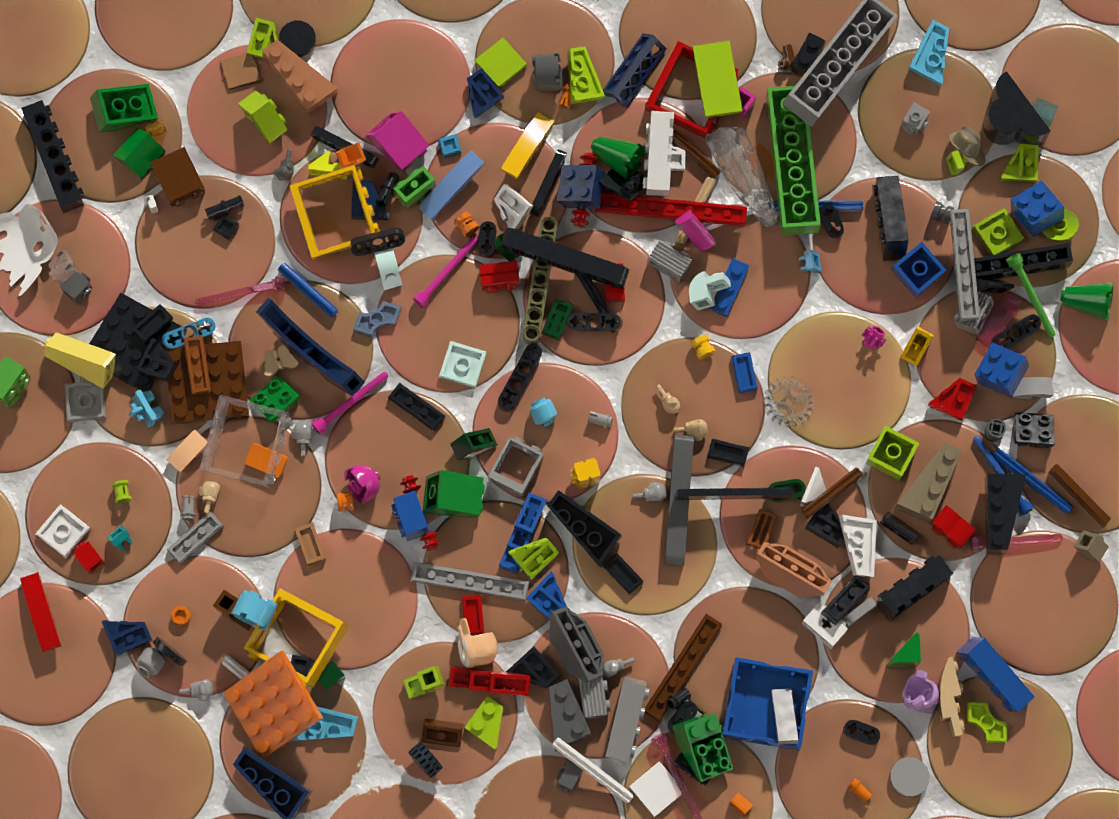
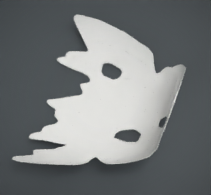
M25 204L20 210L18 217L10 212L0 214V232H7V237L0 240V253L4 254L0 262V270L11 271L9 277L11 280L10 286H13L25 274V278L20 285L22 289L19 296L30 287L41 273L42 267L40 264L47 262L51 258L58 243L57 235L44 214L31 204ZM40 216H42V217L44 218V220L46 221V224H47V225H45V224L43 223V221L41 220ZM41 226L45 229L44 232L40 230ZM42 241L44 244L42 248L34 252L36 243Z

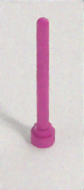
M476 236L471 237L431 284L412 298L418 306L424 308L429 303V296L478 242V238Z
M382 372L326 417L314 420L311 425L319 435L323 434L330 422L386 380L388 373Z

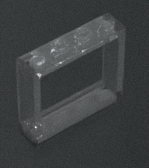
M220 395L200 470L270 488V485L274 484L276 473H274L275 467L279 465L281 460L279 452L286 441L284 433L285 429L290 426V413ZM229 404L281 417L264 480L213 467Z

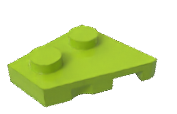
M256 18L246 52L247 55L265 59L262 56V50L278 40L274 22Z

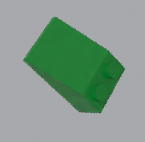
M149 84L97 89L90 97L99 133L117 131L158 119Z

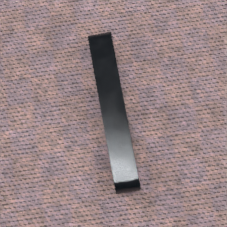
M505 228L500 247L506 251L619 289L624 288L629 269L625 266L514 228Z

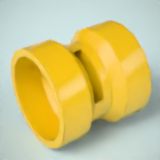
M707 334L701 335L690 342L692 347L696 349V355L699 360L705 359L716 352L714 347L710 345V339Z

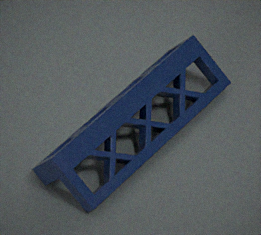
M643 33L603 89L604 94L608 97H614L623 107H626L667 48L654 35ZM654 44L659 48L656 55H652ZM644 59H647V67L645 70H642L641 63ZM633 74H637V82L631 85V77ZM627 88V96L623 100L619 94L623 89Z

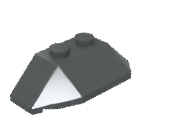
M567 606L551 612L550 640L567 672L585 682L603 676L604 654L587 622L578 614L570 611L571 609Z

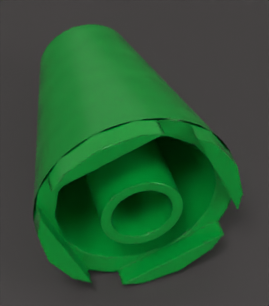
M598 137L591 144L592 153L627 180L635 172H638L642 164L639 162L640 157L645 155V147L638 143Z
M1110 282L1069 286L1061 291L1060 301L1066 307L1108 321L1114 286Z

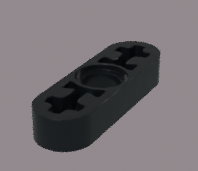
M391 228L355 237L350 242L351 252L355 256H363L400 247L405 242V236L402 229ZM375 239L383 240L380 245L373 244Z
M572 313L567 319V325L574 331H618L623 325V320L614 313ZM577 317L578 320L585 321L586 328H584L585 324L579 323L577 324V327H575V325L572 324V321H574ZM593 317H598L600 320L599 325L595 328L591 327L590 320ZM613 317L618 321V324H614V327L611 324H604V320L612 321Z
M1027 315L996 334L992 338L991 343L998 345L1000 339L1008 337L1009 340L1000 345L1008 349L1037 331L1041 326V320L1037 315ZM1030 320L1034 321L1033 326L1024 328L1025 325L1030 323ZM1015 327L1020 330L1018 338L1012 335V330Z

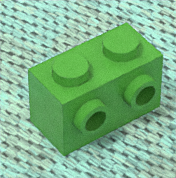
M422 166L414 170L407 179L400 181L394 188V194L402 205L408 209L436 187L435 179Z

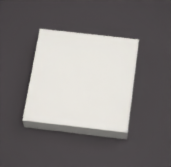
M60 504L36 532V535L64 558H67L91 528Z
M660 761L629 786L653 817H656L685 792Z

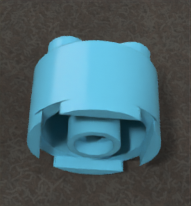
M243 590L231 614L251 626L258 624L259 629L267 631L278 604L268 599L267 601L261 599V595L254 591Z

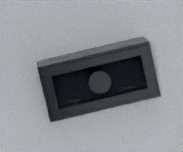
M976 278L977 292L1001 294L1015 287L1014 284L1001 280Z
M887 512L880 521L881 525L909 544H912L919 535V532L890 512Z

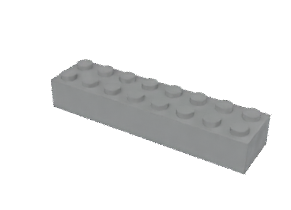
M863 0L782 104L812 127L898 15L879 0Z

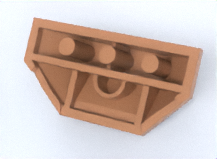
M764 542L756 555L765 577L799 598L824 596L832 582L819 564L786 545Z

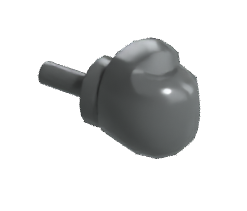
M287 150L286 159L281 161L280 167L274 170V175L280 181L290 180L294 174V162L290 160L292 153L290 150Z

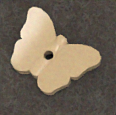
M280 346L275 351L267 350L265 352L264 374L266 377L273 376L278 369L282 370L284 367L293 369L299 365L298 361L285 346Z

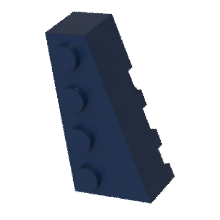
M243 748L233 763L235 768L282 819H295L313 792L248 748Z

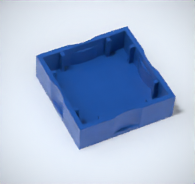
M735 657L722 732L723 737L799 751L802 746L806 705L810 695L813 670L790 666H773L761 661ZM774 689H791L798 744L778 745L771 691Z

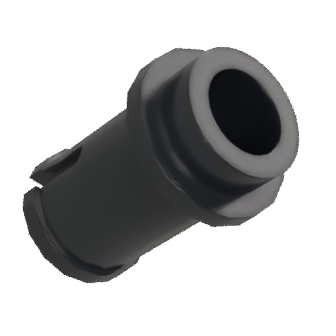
M683 687L676 694L668 696L667 706L672 710L679 709L683 702L691 698V694L686 696L690 691Z

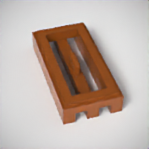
M759 508L746 543L747 546H752L755 549L762 547L759 542L768 517H772L764 542L768 543L777 518L776 514ZM761 514H764V520L762 522L757 539L754 543L752 542V538L754 536Z

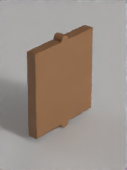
M242 54L221 60L224 71L223 77L226 78L229 90L260 81L257 71L258 65L255 64L253 56Z

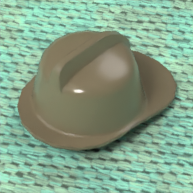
M965 125L959 132H953L949 135L950 143L968 162L976 166H982L985 163V155L980 148L981 137L976 131Z

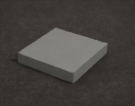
M90 381L64 384L68 423L106 419L104 388L102 389Z

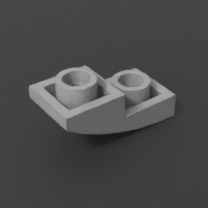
M1024 377L1012 398L1029 400L1032 397L1051 398L1053 396L1052 378Z

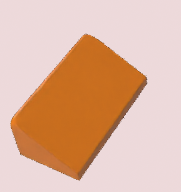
M253 442L244 464L279 478L284 472L288 457Z

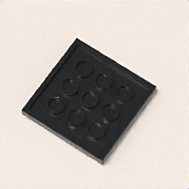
M120 293L89 344L116 354L113 373L116 378L142 392L149 391L157 378L140 374L136 369L151 340L145 344L132 331V328L145 318L152 309ZM171 321L153 338L163 348H166L162 344L163 335L182 326ZM169 335L170 339L167 342L174 345L173 342L181 338L180 336L171 337Z

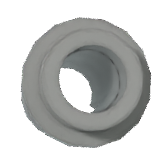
M590 411L588 423L604 426V429L611 428L613 417L610 414L603 415Z
M189 495L183 496V510L180 516H182L184 521H193L196 513H194L195 497L190 495L188 503Z

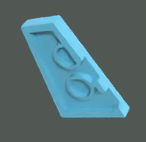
M932 20L908 67L909 70L939 86L943 84L944 60L949 35L948 27Z
M317 707L323 719L291 741L354 736L358 717Z

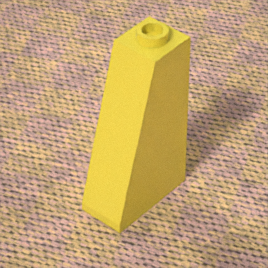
M55 333L52 338L49 337L44 344L45 357L102 389L114 376L116 354L59 333Z

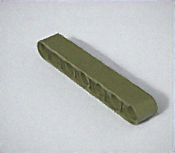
M546 216L541 220L538 237L556 242L557 221L554 217ZM546 224H551L554 226V228L551 230H546L544 226ZM534 261L523 330V340L527 345L538 344L540 341L552 267L550 265L541 266L538 264V261ZM537 278H543L545 279V282L543 284H537L535 280ZM534 296H541L542 301L534 302L532 298ZM538 314L540 318L538 320H531L530 315ZM529 332H535L537 336L533 339H530L527 337V334Z

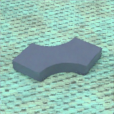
M383 301L381 306L371 313L360 312L353 332L372 337L373 333L382 326H396L402 307Z

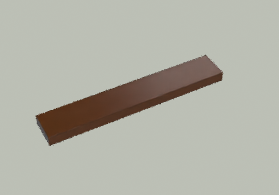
M705 614L646 705L644 713L660 722L669 708L666 703L668 696L680 691L722 626V623Z

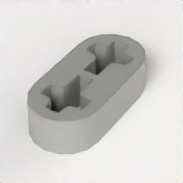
M870 597L843 618L844 622L850 627L877 606L876 602Z

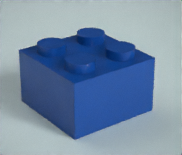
M1043 181L1038 182L1011 199V212L1032 237L1064 219L1063 204Z
M923 242L918 244L891 268L892 272L915 298L947 271Z
M991 343L974 375L978 384L1012 398L1029 367L1026 356Z

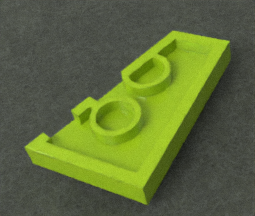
M586 47L570 48L567 51L571 104L601 100L605 97V94Z

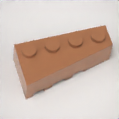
M276 40L262 50V56L307 115L337 94L338 88L279 40Z

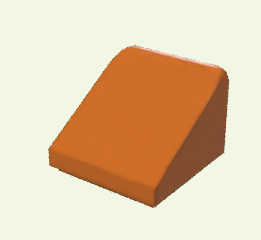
M737 793L729 802L742 816H745L753 806L740 793Z

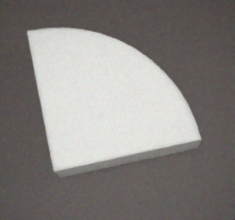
M153 194L146 196L151 213H158Z

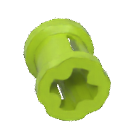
M119 480L111 484L115 491V503H125L132 500V496H129L128 480Z

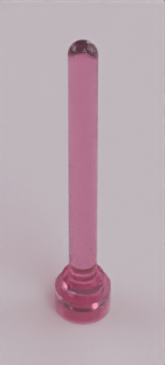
M283 275L275 276V279H272L270 282L197 298L195 304L201 306L269 289L286 290Z
M1062 534L1011 537L1009 545L1062 541L1063 536ZM979 536L970 537L972 552H980L986 547V539L984 540Z
M661 733L653 737L651 742L654 747L661 751L694 819H702L677 765L673 763L674 759L667 747L668 738L666 734Z

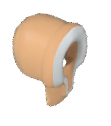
M460 619L458 626L460 637L458 651L462 664L466 668L492 663L498 654V644L493 632L471 636L467 619Z

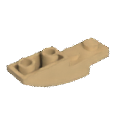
M948 657L939 680L938 690L940 698L938 710L940 721L948 720L952 739L960 738L963 735L962 732L965 731L964 723L962 720H959L958 716L960 706L958 701H955V698L961 696L963 685L961 680L958 681L956 673H959L957 662L953 661V657Z

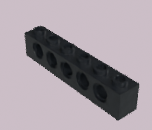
M43 100L22 107L21 109L62 212L65 213L83 206L82 199L85 198L82 188H78L76 182L79 181L75 171L71 172L69 166L72 165L68 154L64 155L63 149L66 147L62 137L59 139L56 133L59 132L55 121L51 122L49 116L53 114L49 105L45 106ZM40 120H46L44 125H37ZM48 136H51V137H52V140H51V141H49V142H44V139H45L46 137H48ZM53 153H59L57 158H50ZM59 170H66L63 175H57ZM66 186H72L69 192L63 191Z
M1070 243L974 258L976 278L1001 279L1018 276L1016 270L1009 267L1006 261L1009 257L1020 253L1023 259L1022 267L1026 274L1069 268L1073 262Z

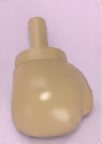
M660 384L657 385L656 388L662 395L660 400L664 410L668 414L679 412L680 403L678 399L672 397L669 392L665 393Z
M697 419L686 422V427L674 428V432H687V436H694L695 441H701L708 434V428L704 420Z
M205 481L199 487V495L202 496V501L206 502L205 514H209L211 503L215 504L220 492V485L214 481Z

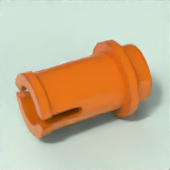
M566 84L562 88L564 91L558 105L562 108L566 106V109H570V84Z
M854 778L847 787L850 789V792L853 791L865 803L873 793L860 783V779Z

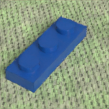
M732 258L725 273L730 280L731 287L717 291L714 297L715 306H711L709 310L727 317L750 265Z

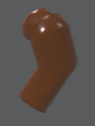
M791 44L782 47L785 56L778 62V67L782 71L790 69L795 59Z

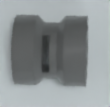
M936 201L930 218L934 220L941 219V222L947 225L950 220L949 211L954 210V207H945L942 202Z
M992 419L984 430L986 438L990 441L1000 440L1005 434L1006 425L1000 419Z

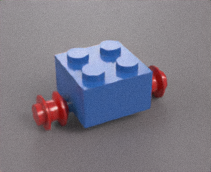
M413 475L406 476L402 479L403 482L400 483L401 486H405L404 495L393 498L394 504L391 505L395 520H400L397 524L401 537H406L407 542L420 538L419 540L425 543L422 549H427V551L435 550L441 541H436L435 539L438 533L428 530L417 498V492L421 488V485H416L418 477H413Z

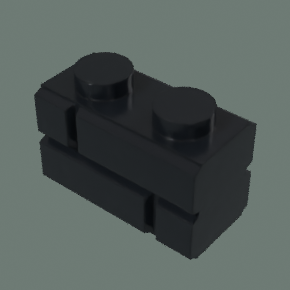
M809 33L792 63L791 71L803 77L821 54L826 41Z

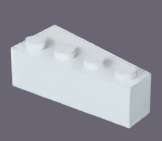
M651 111L650 124L647 123L646 135H650L649 141L645 143V153H649L648 159L644 160V170L648 171L647 177L643 178V188L647 189L646 195L669 196L674 112Z

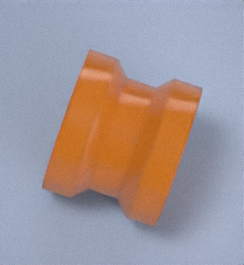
M348 492L347 494L337 493L339 512H343L344 509L354 511L353 492Z

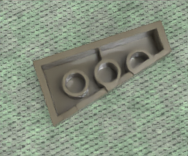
M944 442L896 504L895 509L930 524L962 450Z

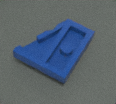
M552 571L526 598L548 620H550L551 612L566 607Z

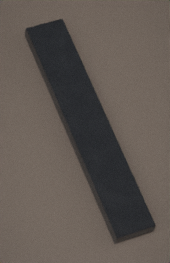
M793 488L678 489L675 493V500L791 499Z

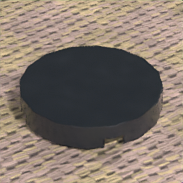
M294 20L282 27L279 33V41L297 56L303 57L308 55L315 46L316 34L308 23Z
M158 636L156 637L153 644L163 654L173 659L181 667L186 664L187 660L163 639Z

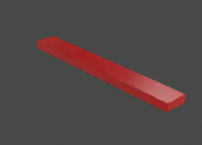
M602 193L600 209H595V212L677 220L690 209L697 219L703 223L745 227L747 207L636 196L630 202L621 198L619 194Z

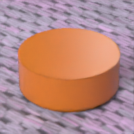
M178 606L173 609L171 619L175 625L185 626L191 620V613L186 607Z

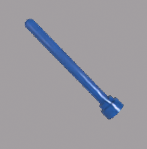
M975 436L973 442L996 474H1005L980 437ZM1021 497L1017 511L1021 516H1024L1034 507L1030 501L1027 502L1026 499L1024 500Z

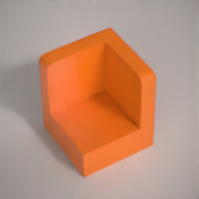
M359 142L336 152L342 169L358 165L366 160Z

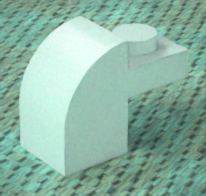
M393 248L375 252L374 256L384 290L402 286Z
M705 271L699 273L694 277L689 287L690 303L697 310L715 306L714 292L731 287L730 280L723 272L714 273L712 276H709Z

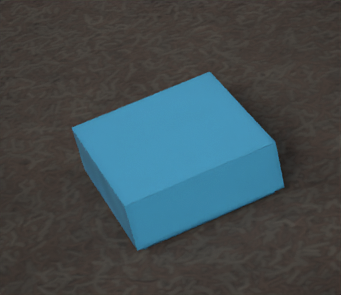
M457 134L438 139L444 158L462 153Z

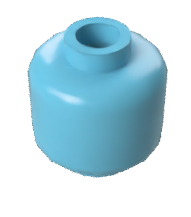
M543 397L531 403L532 407L529 409V412L536 425L543 424L546 427L555 422L554 418L558 413L550 399Z

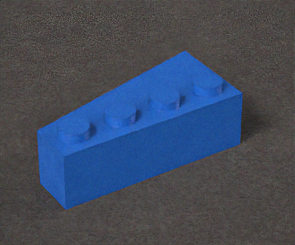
M972 637L956 652L989 687L991 693L1002 701V705L1007 711L1018 713L1035 697L985 638Z

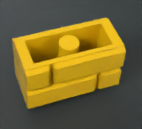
M595 458L587 459L586 462H577L574 464V469L570 470L573 486L577 485L579 490L587 488L588 485H597L600 482L601 473Z

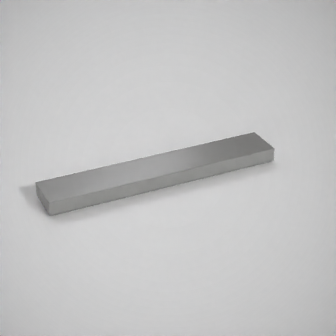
M969 209L950 210L960 321H975L980 319Z
M414 562L411 582L525 602L529 581Z

